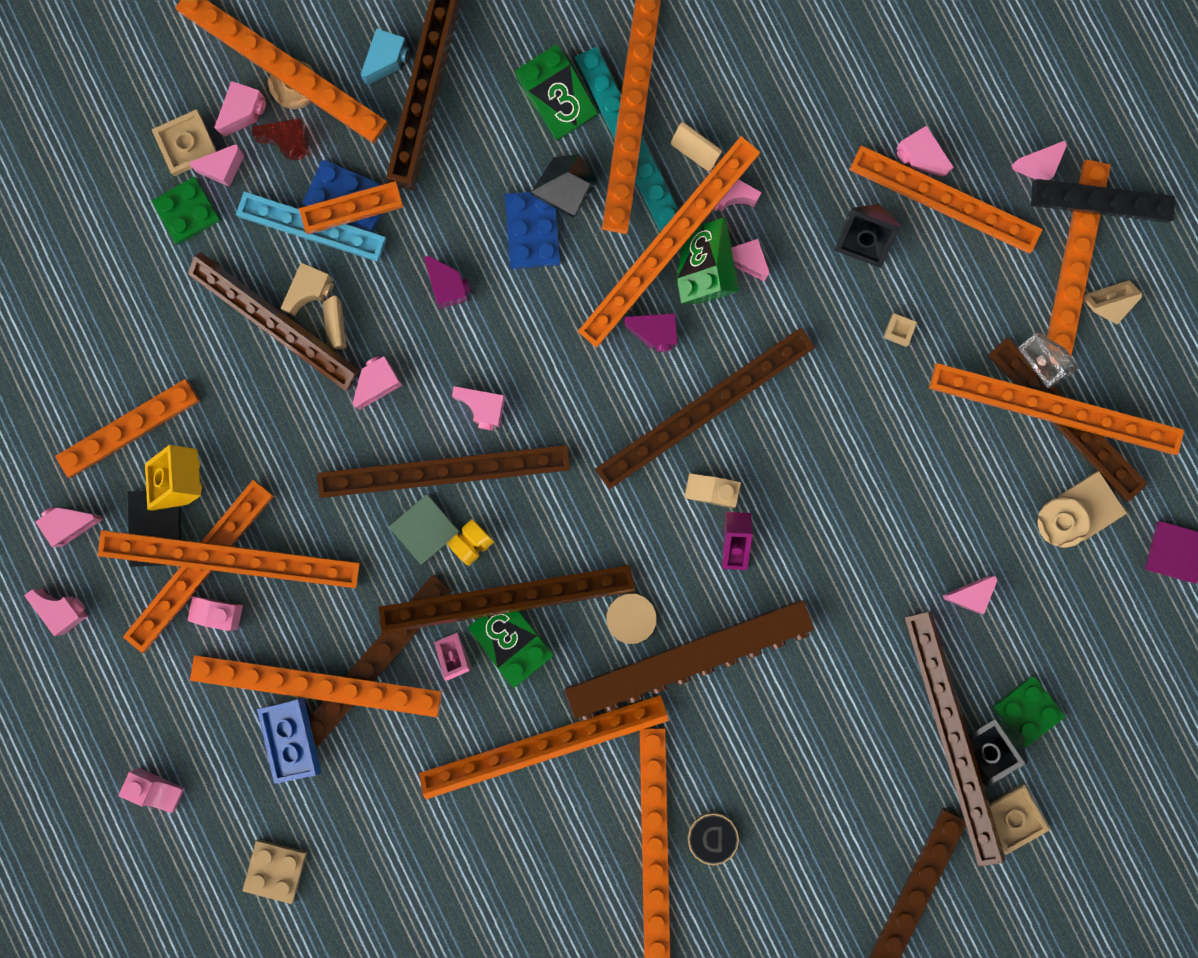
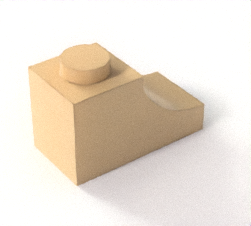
M300 263L281 309L295 317L305 304L315 300L323 302L325 297H329L333 290V279L327 273Z

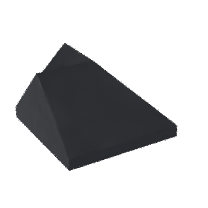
M580 154L554 157L532 189L530 195L574 218L596 185L597 179Z
M880 204L853 207L846 217L834 251L881 268L901 225Z
M999 718L994 719L969 735L985 787L990 786L1028 763L1023 734Z

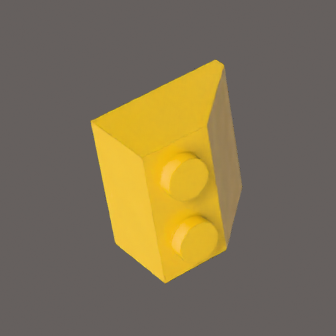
M168 445L145 463L147 510L188 505L201 496L200 460L198 459L197 449Z

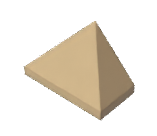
M1128 280L1084 294L1083 300L1094 313L1118 325L1142 298V293Z

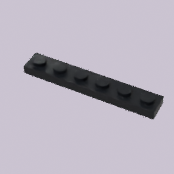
M1043 179L1032 181L1031 206L1165 223L1171 222L1174 219L1175 196Z

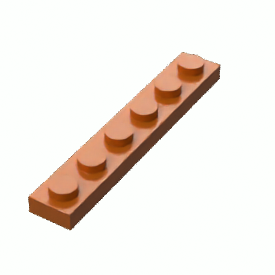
M184 379L55 457L67 478H72L197 404L200 400L189 381Z

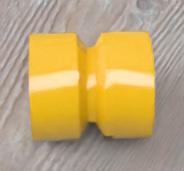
M471 519L462 527V534H455L446 544L467 566H470L479 557L478 552L486 551L494 543V540L478 523Z

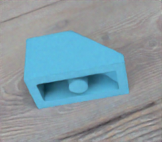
M376 29L361 72V77L365 84L370 85L401 69L402 63L407 61L410 52L404 37Z

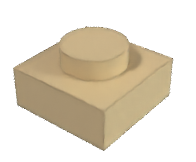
M893 313L883 338L907 347L917 322Z

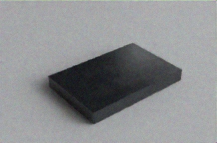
M146 491L127 492L128 533L182 540L181 506L147 510ZM129 560V567L165 565Z

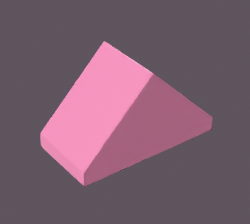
M1065 141L1019 158L1012 165L1014 171L1035 180H1051L1055 175L1067 144Z
M235 144L191 161L190 165L198 174L230 187L244 154L238 145Z
M758 239L731 248L735 268L762 281L766 280L769 269Z
M987 576L944 594L943 598L975 613L984 614L997 583L996 576Z
M458 633L434 642L445 681L473 669Z

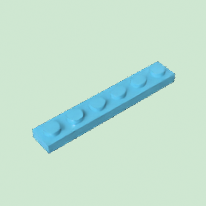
M243 192L236 213L239 218L376 262L380 261L387 240L384 236L347 224L307 235L299 209L247 192Z

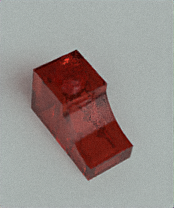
M301 118L251 127L253 137L259 144L267 143L279 147L286 159L301 160L304 156L310 155L307 130Z

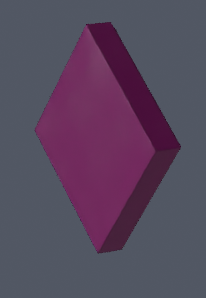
M1157 521L1144 570L1197 584L1198 532Z

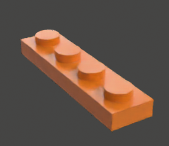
M394 181L299 208L305 233L308 235L404 208L398 185Z

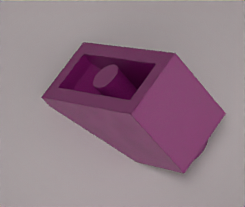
M429 255L424 256L438 307L442 309L467 302V294L471 293L467 278L462 279L458 271Z
M675 313L624 318L625 327L650 349H657V352H670L673 347H676Z
M726 512L722 569L747 570L753 535L751 513Z

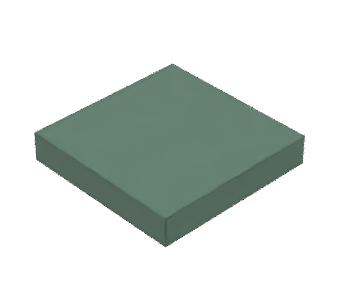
M428 494L389 526L391 531L421 565L443 548L455 534L460 533Z

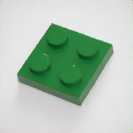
M194 176L151 201L177 245L221 221L203 188Z
M1034 676L1027 678L992 705V708L1003 722L1023 734L1025 748L1065 718V715Z

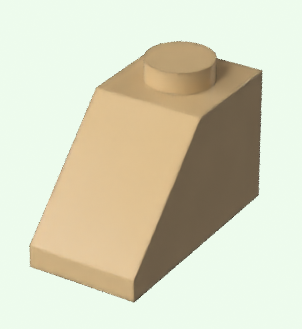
M689 474L684 498L735 508L741 482Z

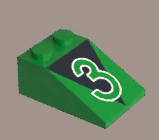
M557 44L515 70L518 84L556 141L598 115L572 66Z
M725 217L700 225L682 246L677 275L681 303L702 304L739 292Z
M520 611L481 617L468 627L497 669L513 688L554 656L553 651Z

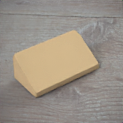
M681 122L671 141L673 147L709 172L719 161L722 150L684 122Z
M331 296L323 302L327 346L332 350H343L347 346L342 301L337 296Z

